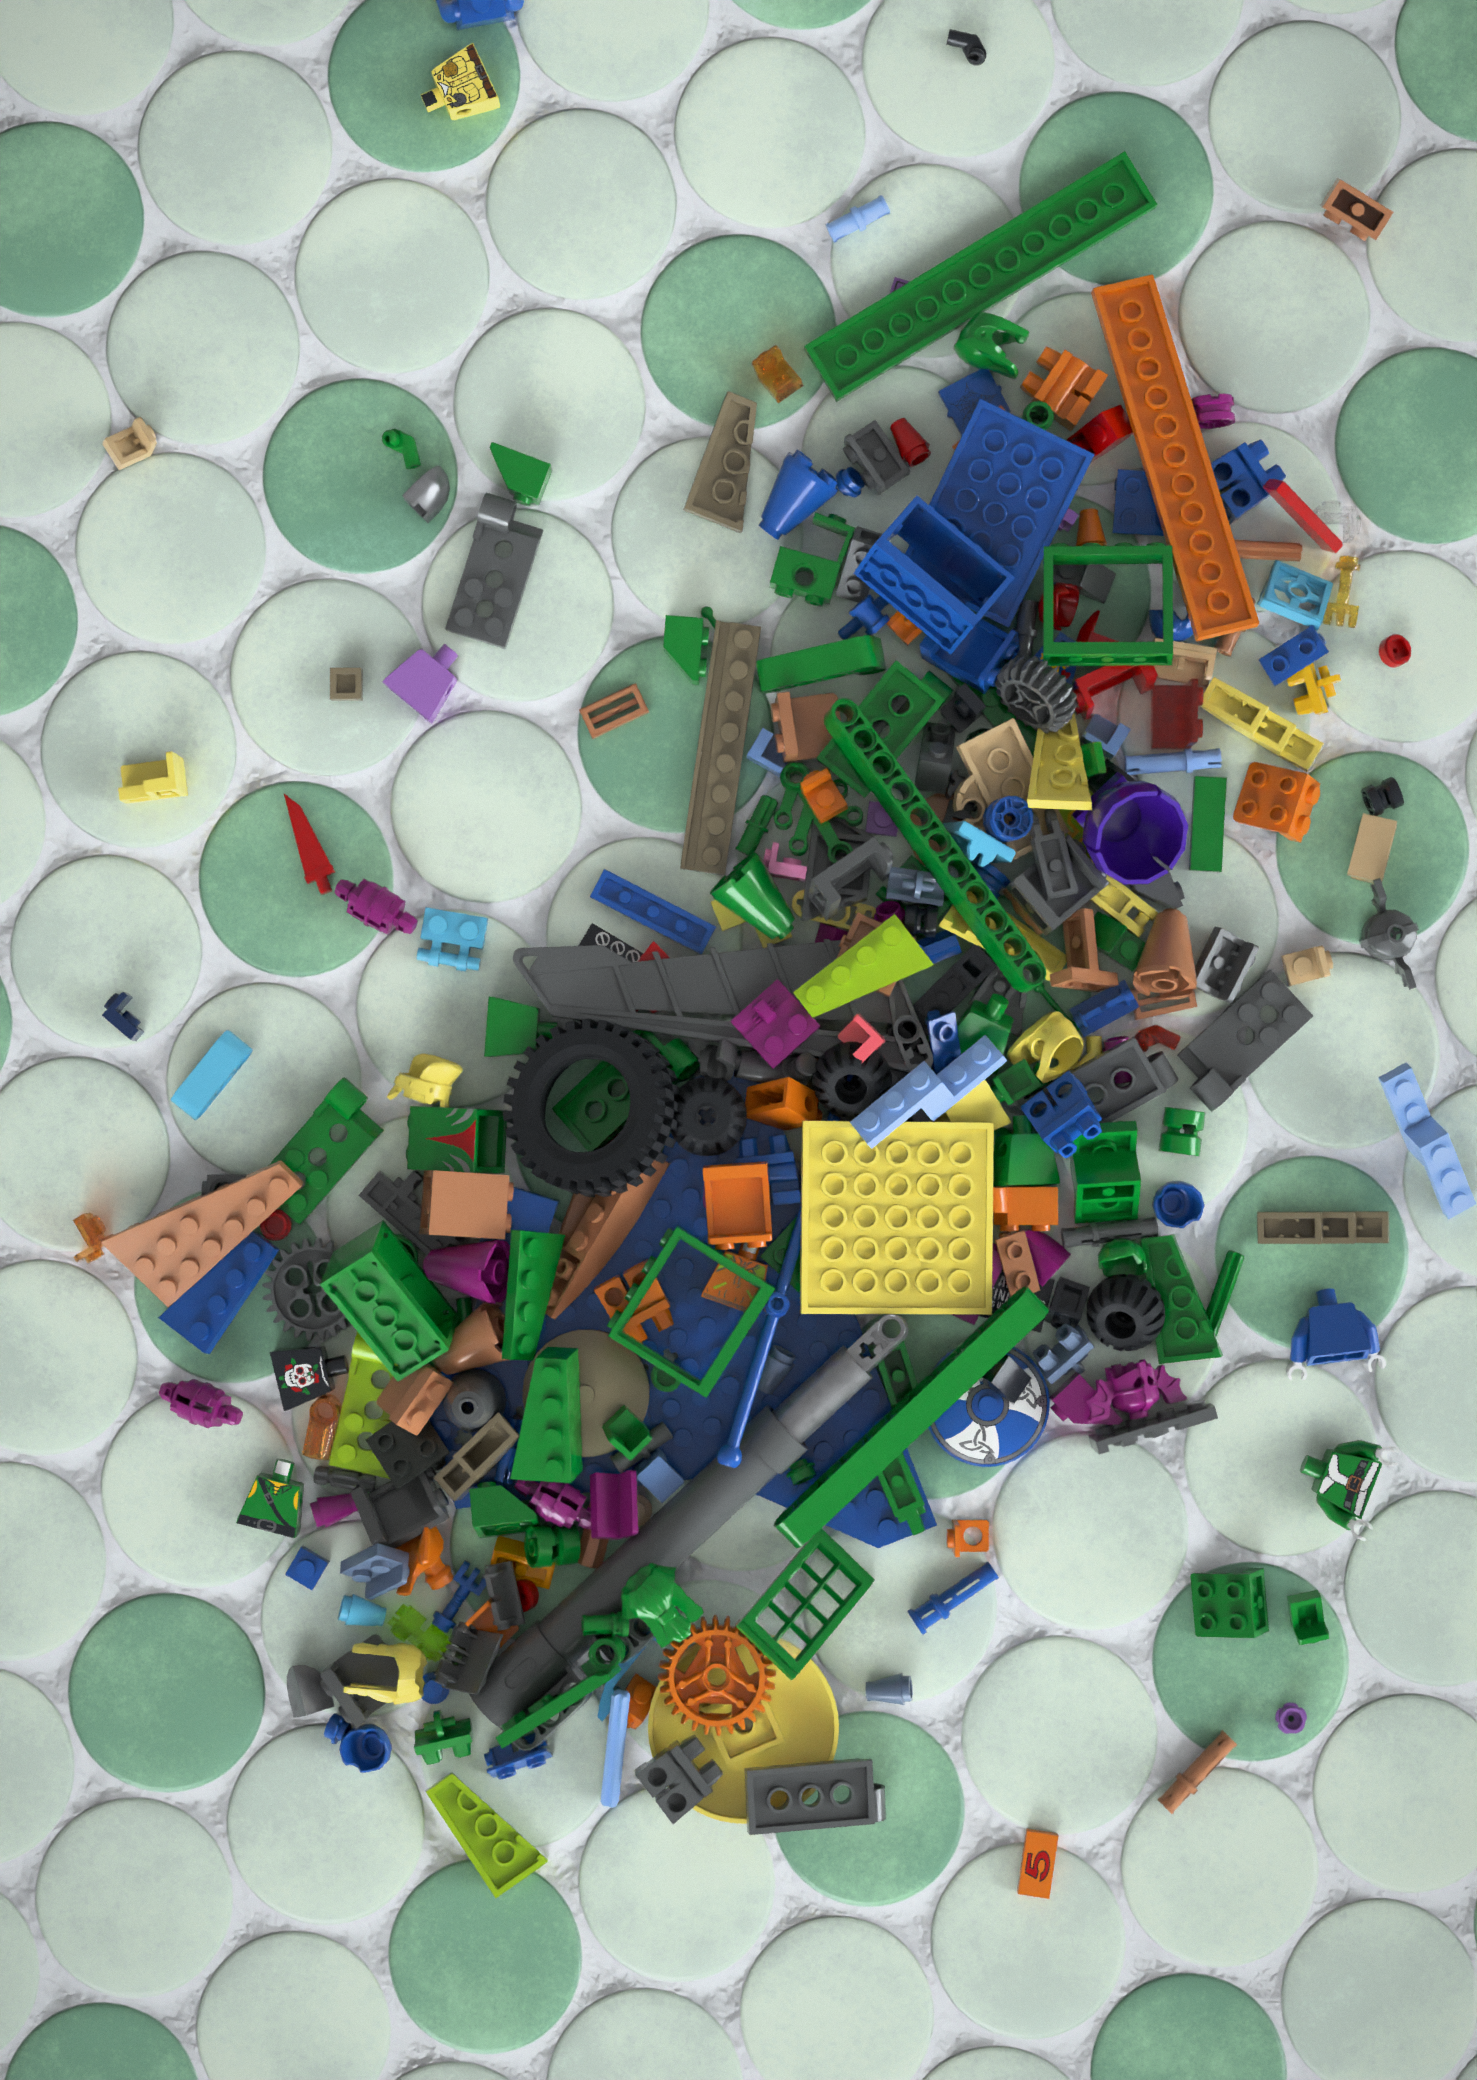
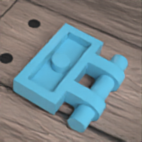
M426 907L420 938L432 941L431 950L418 948L417 960L428 962V965L435 967L442 964L454 966L456 970L464 972L467 969L479 971L481 958L470 957L469 955L471 948L483 950L488 918ZM443 943L459 945V954L442 952Z

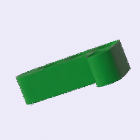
M873 635L853 637L756 661L761 693L764 694L852 674L870 675L887 670L881 638Z

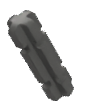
M318 1466L314 1471L313 1481L315 1484L326 1485L330 1483V1486L351 1490L362 1486L367 1492H373L376 1485V1476L365 1473L359 1475V1472L335 1468L331 1471L329 1467Z

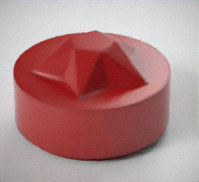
M1393 634L1381 641L1379 656L1384 664L1396 668L1409 661L1411 646L1406 638Z
M528 1579L518 1580L517 1586L523 1612H526L537 1605L539 1592L532 1581Z

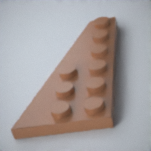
M280 1160L250 1173L245 1178L229 1185L227 1183L218 1187L213 1192L203 1196L200 1195L172 1207L142 1223L138 1222L131 1225L126 1230L114 1235H108L101 1240V1243L169 1308L301 1188L304 1182Z

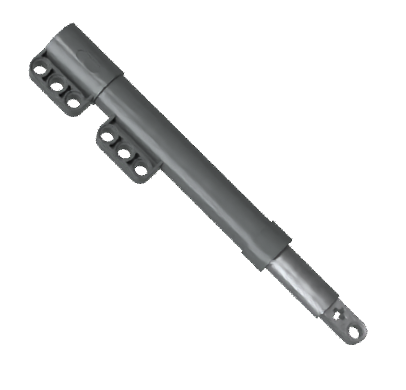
M894 1314L883 1316L851 1347L847 1349L845 1346H842L776 1409L766 1405L746 1424L739 1447L743 1456L738 1467L731 1468L718 1463L716 1456L640 1527L637 1535H633L625 1541L541 1621L536 1620L492 1662L487 1674L486 1683L481 1688L479 1695L469 1693L479 1710L502 1730L500 1726L507 1722L508 1719L522 1710L528 1715L530 1713L528 1708L550 1693L554 1698L567 1690L571 1683H578L587 1676L577 1666V1661L590 1649L596 1640L607 1634L582 1636V1615H607L610 1612H620L622 1610L621 1591L629 1577L636 1574L641 1567L648 1566L650 1563L677 1568L777 1474L782 1475L808 1450L804 1441L872 1379V1375L869 1372L907 1337L909 1328L906 1320ZM890 1320L898 1321L901 1326V1331L895 1338H890L885 1333V1325ZM864 1344L876 1345L873 1350L876 1354L874 1358L870 1356L864 1358L863 1354L866 1351L863 1347ZM675 1606V1608L681 1614L682 1611L678 1608V1606ZM640 1618L629 1619L628 1637L618 1636L627 1642L629 1647L628 1654L621 1663L634 1658L655 1639L652 1632L646 1635L640 1631L638 1626ZM601 1645L600 1650L610 1661L613 1660L615 1654L612 1647ZM592 1692L559 1712V1717L556 1721L548 1719L534 1728L536 1735L534 1742H528L522 1736L512 1743L524 1751L539 1746L590 1699Z

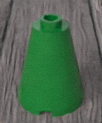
M753 852L733 867L734 870L728 876L724 875L711 889L710 894L713 896V899L770 939L778 937L781 940L794 929L792 922L795 920V917L763 859Z

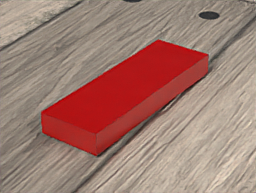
M1269 479L1264 484L1263 488L1322 550L1337 553L1342 548L1343 542L1285 481Z

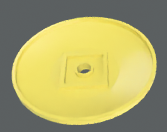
M782 1638L778 1641L794 1659L802 1651ZM695 1643L686 1649L676 1667L685 1673L701 1646ZM743 1644L737 1646L735 1649L748 1674L751 1675L759 1671L748 1648ZM812 1659L793 1680H790L775 1664L767 1666V1669L776 1671V1676L767 1678L768 1681L774 1682L775 1689L765 1690V1692L771 1695V1701L761 1700L765 1707L764 1713L756 1709L753 1711L756 1721L753 1722L749 1731L740 1732L734 1726L733 1734H730L727 1726H723L720 1736H717L715 1727L711 1726L708 1734L705 1735L704 1725L699 1724L698 1728L693 1731V1720L691 1719L684 1725L681 1724L683 1713L679 1712L674 1716L671 1714L675 1703L669 1705L664 1703L665 1698L670 1693H660V1687L667 1684V1681H659L651 1701L648 1717V1737L652 1757L654 1758L674 1741L678 1740L681 1743L683 1740L695 1735L705 1748V1751L693 1759L698 1768L700 1769L713 1758L723 1771V1775L712 1785L713 1792L704 1797L692 1809L719 1821L747 1824L745 1768L832 1761L834 1759L839 1737L836 1701L826 1677ZM713 1668L709 1671L707 1677L711 1684L721 1685L726 1680V1673L721 1668ZM700 1703L699 1711L726 1714L732 1712V1704ZM806 1789L802 1794V1801H806L816 1789ZM774 1792L770 1799L771 1805L774 1807L782 1806L787 1799L786 1792Z

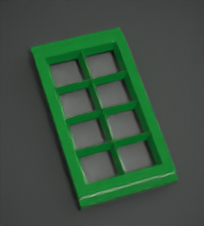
M821 1528L804 1544L742 1617L736 1627L790 1680H793L866 1593L875 1579Z

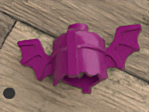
M1145 1359L1139 1360L1136 1364L1129 1362L1126 1366L1115 1364L1111 1365V1368H1104L1107 1381L1102 1379L1095 1381L1096 1391L1092 1397L1086 1400L1090 1409L1087 1421L1097 1422L1108 1419L1111 1404L1114 1409L1129 1413L1130 1420L1149 1416L1148 1410L1160 1398L1159 1392L1167 1404L1185 1401L1187 1397L1181 1391V1380L1169 1376L1164 1365H1158L1154 1370L1151 1363H1147Z

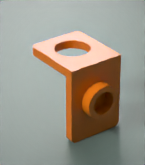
M952 1520V1529H947V1548H952L955 1557H960V1552H987L989 1550V1522L987 1520ZM969 1527H977L982 1532L981 1541L975 1545H970L964 1540V1532Z
M490 1597L465 1624L467 1626L472 1624L477 1630L503 1634L500 1642L501 1648L519 1630V1626H510L508 1629L498 1631L497 1625H493L494 1617L491 1608L493 1601Z

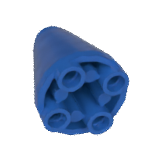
M798 449L794 454L788 452L785 456L761 514L762 521L759 523V526L777 540L780 539L782 534L787 535L839 491L836 487L838 484L837 479L823 468L820 472H817L811 467L813 465L812 460Z

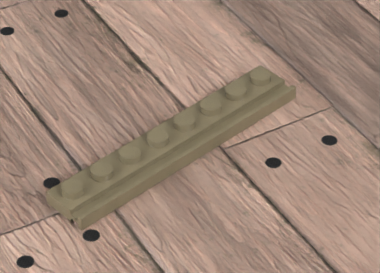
M716 620L680 869L718 875L726 874L761 626L733 622L727 623Z

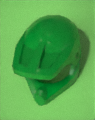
M979 312L961 330L958 340L954 344V350L960 359L972 367L989 369L1015 380L1018 376V369L1014 363L1006 359V353L999 346L1014 342L1024 344L1029 336V331L1003 317Z

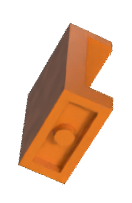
M767 1161L704 1165L703 1181L705 1185L708 1245H715V1250L733 1249L734 1243L747 1242L748 1248L765 1247L766 1241H772L773 1238Z

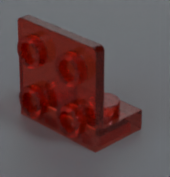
M1190 679L1185 685L1153 686L1151 690V749L1184 750L1185 748H1191L1197 743L1198 738H1202L1203 719H1198V706L1203 705V687H1198V679Z

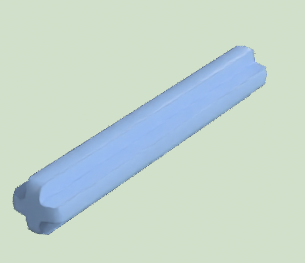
M616 1689L611 1697L600 1801L603 1806L611 1808L616 1807L619 1802L630 1693L627 1690Z

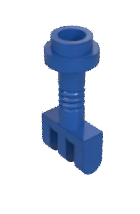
M466 1560L453 1578V1580L460 1584L453 1595L454 1597H452L442 1613L436 1610L433 1614L434 1620L432 1624L446 1633L449 1632L450 1628L453 1629L457 1625L453 1618L470 1592L480 1596L486 1587V1580L483 1577L480 1584L474 1582L481 1571L475 1567L469 1578L464 1575L470 1566V1563Z

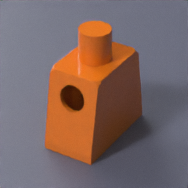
M790 1077L747 1087L745 1106L748 1119L781 1130H791L802 1127V1121H821L823 1116L822 1111L818 1109L819 1100L814 1090Z

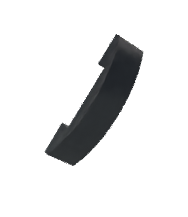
M974 944L913 1005L926 1037L929 1033L928 1026L925 1024V1018L929 1011L938 1010L940 1015L950 1013L997 967L996 963L979 946ZM901 1022L898 1025V1033L902 1038H912L915 1035V1027L910 1022ZM892 1027L886 1032L889 1036H892ZM917 1039L913 1044L903 1045L904 1050L907 1051L911 1047L913 1051L915 1046L921 1042Z

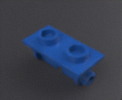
M1312 625L1260 658L1259 662L1274 686H1277L1329 653V650L1325 646L1326 641L1320 633L1318 634Z
M1124 979L1119 982V985L1098 993L1069 1009L1085 1037L1139 1008V1005Z
M938 1010L929 1011L925 1018V1024L928 1026L930 1048L933 1054L931 1067L936 1075L961 1055L956 1014L954 1011L940 1015Z
M535 1732L524 1736L528 1742H534L536 1737ZM547 1739L539 1746L527 1751L519 1749V1751L514 1752L512 1744L503 1749L500 1745L490 1748L489 1752L484 1754L487 1766L493 1765V1767L486 1769L487 1773L493 1778L506 1779L514 1776L517 1769L526 1766L528 1769H533L546 1763L545 1759L553 1757V1754L547 1748L543 1749V1746L548 1745Z

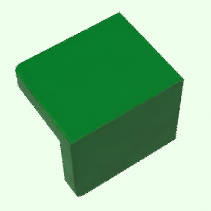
M625 1405L602 1426L607 1440L630 1461L653 1438L646 1424Z

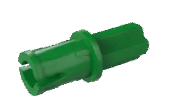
M767 795L761 796L751 819L745 822L748 825L735 848L737 851L747 856L756 851L763 834L769 831L766 828L778 806L777 800Z

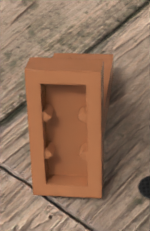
M1082 908L1077 910L1063 922L1067 968L1050 974L1051 987L1100 992L1119 985L1116 972L1099 970L1093 909Z

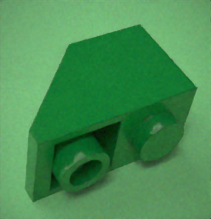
M666 615L664 652L692 685H699V678L706 677L707 658H701L702 646H708L709 627H704V618Z

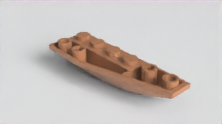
M617 1135L613 1137L607 1144L614 1140L617 1137ZM654 1160L651 1165L657 1171L651 1177L643 1173L640 1174L643 1183L637 1187L627 1183L628 1191L621 1194L612 1190V1196L607 1197L595 1194V1197H586L573 1193L559 1234L565 1235L545 1314L556 1319L604 1268L639 1219L670 1163L665 1161L662 1164Z

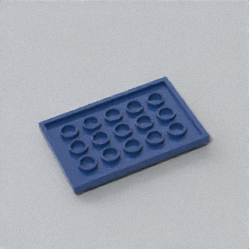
M980 398L929 505L948 522L953 523L961 533L973 543L978 544L986 554L998 564L1003 565L1004 569L1015 577L984 615L1009 628L1043 560L1044 546H1050L1095 454ZM909 545L905 553L908 558L951 594L964 601L968 608L976 612L981 609L980 604Z

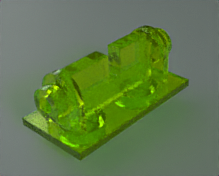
M402 1604L395 1613L400 1618L397 1619L393 1616L387 1622L392 1627L390 1629L391 1633L403 1642L408 1640L422 1650L427 1662H430V1660H433L435 1663L439 1661L442 1655L438 1651L440 1650L445 1653L447 1651L446 1645L452 1644L447 1640L449 1636L432 1623L425 1632L422 1631L420 1627L427 1619L411 1605L407 1607L405 1604Z

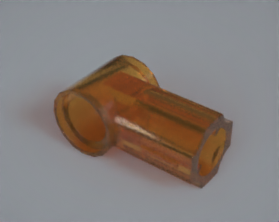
M324 1394L311 1405L302 1455L317 1460L330 1459L337 1421L342 1408L340 1400L336 1396ZM321 1403L329 1404L333 1409V1416L329 1418L321 1416L318 1411V1405Z

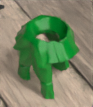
M650 1563L648 1566L641 1567L636 1574L629 1577L626 1585L622 1588L621 1615L625 1619H642L650 1628L659 1646L663 1648L672 1641L680 1643L690 1636L691 1623L697 1621L704 1611L674 1582L676 1567ZM674 1606H678L687 1618L682 1616Z

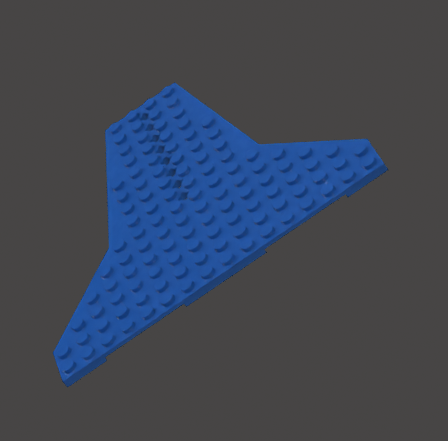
M734 1074L730 1080L726 1081L736 1088L742 1096L744 1103L747 1087L762 1084L736 1078ZM699 1075V1076H696L694 1079L700 1078V1077H703V1076H702V1075ZM709 1108L707 1111L701 1109L698 1113L702 1117L699 1122L702 1125L707 1122L713 1124L716 1120L712 1116L714 1110L712 1108ZM747 1118L746 1127L740 1139L756 1137L758 1154L770 1153L769 1136L785 1133L781 1129ZM739 1141L728 1151L714 1156L692 1154L677 1142H675L673 1149L666 1145L664 1146L662 1153L668 1156L665 1161L670 1164L639 1219L621 1246L584 1291L556 1319L545 1314L535 1355L546 1343L565 1332L578 1329H595L610 1333L611 1328L607 1324L611 1318L594 1292V1287L620 1274L629 1291L630 1287L623 1276V1271L647 1258L649 1259L651 1255L657 1258L663 1249L658 1243L668 1228L674 1231L678 1225L708 1244L706 1208L703 1207V1166L737 1163L736 1157L739 1156ZM795 1162L801 1196V1174ZM769 1187L773 1238L772 1241H766L765 1247H760L756 1258L757 1261L765 1264L767 1263L760 1256L796 1218L801 1202L773 1206L771 1187ZM680 1239L657 1275L670 1302L669 1310L674 1324L659 1332L652 1318L647 1319L641 1323L648 1336L642 1343L663 1356L665 1349H669L671 1353L676 1352L678 1358L674 1362L701 1379L743 1314V1311L701 1297L703 1289L718 1263ZM734 1243V1248L727 1250L738 1254L741 1243ZM768 1265L765 1281L776 1286L779 1274ZM789 1284L786 1294L790 1303L789 1309L778 1320L769 1350H771L773 1345L789 1350L795 1355L793 1361L795 1366L777 1389L774 1390L772 1395L766 1394L757 1388L747 1423L766 1405L776 1409L842 1346L848 1349L863 1335L855 1314H801L800 1293ZM779 1301L771 1302L773 1309L780 1310L782 1308ZM764 1308L707 1398L682 1382L674 1391L663 1392L658 1390L651 1381V1371L655 1365L640 1357L642 1363L648 1365L649 1369L646 1372L650 1386L649 1405L643 1422L649 1431L660 1424L661 1421L664 1422L673 1439L668 1440L658 1448L666 1454L667 1463L684 1480L693 1479L717 1456L720 1447L727 1445L767 1314ZM864 1344L863 1347L866 1350L863 1354L864 1358L867 1356L871 1357L867 1344ZM506 1360L476 1368L493 1374L503 1385L507 1399L503 1413L505 1419L507 1417L514 1418L513 1415L517 1413V1407L522 1406V1409L525 1410L523 1405V1382L531 1361ZM876 1367L869 1372L872 1375V1379L804 1441L808 1450L797 1461L806 1459L808 1463L814 1462L815 1466L813 1468L817 1476L794 1486L791 1478L786 1477V1474L790 1472V1468H788L782 1475L777 1474L756 1495L783 1507H789L891 1410ZM440 1372L450 1380L458 1374L454 1373L446 1375L445 1373ZM442 1400L429 1418V1421L450 1452L444 1459L446 1466L453 1459L452 1456L463 1445L462 1443L457 1444L455 1438L458 1436V1430L461 1429L452 1424L448 1419ZM466 1401L467 1406L474 1409V1405ZM463 1430L464 1433H471L472 1437L477 1433ZM906 1448L903 1451L925 1503L926 1512L920 1514L925 1530L937 1526V1523ZM616 1449L600 1456L582 1457L583 1471L569 1485L580 1490V1493L590 1492L591 1474H620L610 1459V1456L615 1455L619 1450ZM642 1458L641 1460H639L623 1472H626L628 1470H634V1467L644 1458ZM497 1464L479 1482H496V1486H503L520 1501L531 1500L532 1498L528 1494L525 1497L515 1489L514 1486L518 1480L513 1479V1484H508L504 1480L503 1482L493 1480ZM878 1476L826 1524V1526L876 1548H881L913 1535L907 1520L900 1523L898 1518L894 1516ZM637 1479V1486H642L643 1484ZM470 1492L462 1500L453 1501L456 1509L471 1507Z

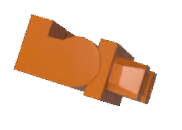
M1046 346L1036 363L1049 371V375L1043 380L1030 371L1020 388L1033 398L1031 402L1042 401L1047 403L1053 411L1054 420L1071 432L1108 374L1099 369L1091 368L1079 358L1072 356L1073 354L1067 350H1064L1061 354Z
M648 1258L623 1271V1276L630 1288L634 1282L640 1285L646 1276L641 1270L648 1261ZM620 1274L594 1287V1292L610 1318H612L616 1310L623 1312L629 1303L624 1299L628 1290ZM657 1277L623 1329V1331L641 1342L648 1338L641 1325L647 1319L652 1318L659 1332L674 1324L669 1310L670 1302Z

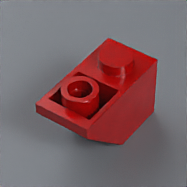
M1120 404L1099 413L1066 439V441L1095 454L1091 461L1092 463L1133 435L1129 417Z

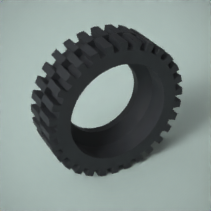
M582 1019V1025L574 1020L565 1023L567 1030L559 1026L550 1029L552 1039L540 1035L535 1039L540 1048L535 1050L528 1046L523 1052L529 1058L527 1063L524 1064L517 1060L513 1068L521 1073L518 1079L509 1076L507 1082L508 1086L514 1088L513 1095L504 1094L503 1103L512 1106V1111H503V1120L513 1124V1126L506 1128L505 1131L508 1138L517 1141L511 1147L514 1153L523 1156L520 1162L525 1167L532 1169L531 1173L545 1180L546 1183L586 1197H595V1194L602 1197L612 1196L611 1190L621 1194L628 1191L627 1183L635 1187L643 1183L640 1174L643 1173L651 1177L657 1171L651 1165L653 1161L656 1160L663 1164L668 1158L667 1155L661 1152L664 1145L672 1149L675 1145L676 1140L668 1136L670 1130L677 1131L678 1122L673 1119V1114L679 1112L678 1103L674 1101V1098L681 1097L679 1096L680 1087L672 1084L673 1081L678 1079L675 1071L667 1068L670 1063L665 1056L658 1053L660 1050L627 1028L600 1019L598 1023L592 1019ZM584 1059L603 1060L612 1064L622 1074L627 1083L630 1093V1110L627 1121L617 1137L600 1149L589 1152L568 1150L558 1144L547 1129L545 1111L548 1096L559 1076L573 1063Z

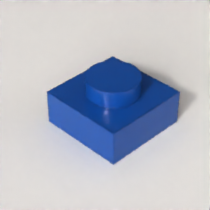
M301 1546L285 1575L313 1590L330 1561L305 1546Z

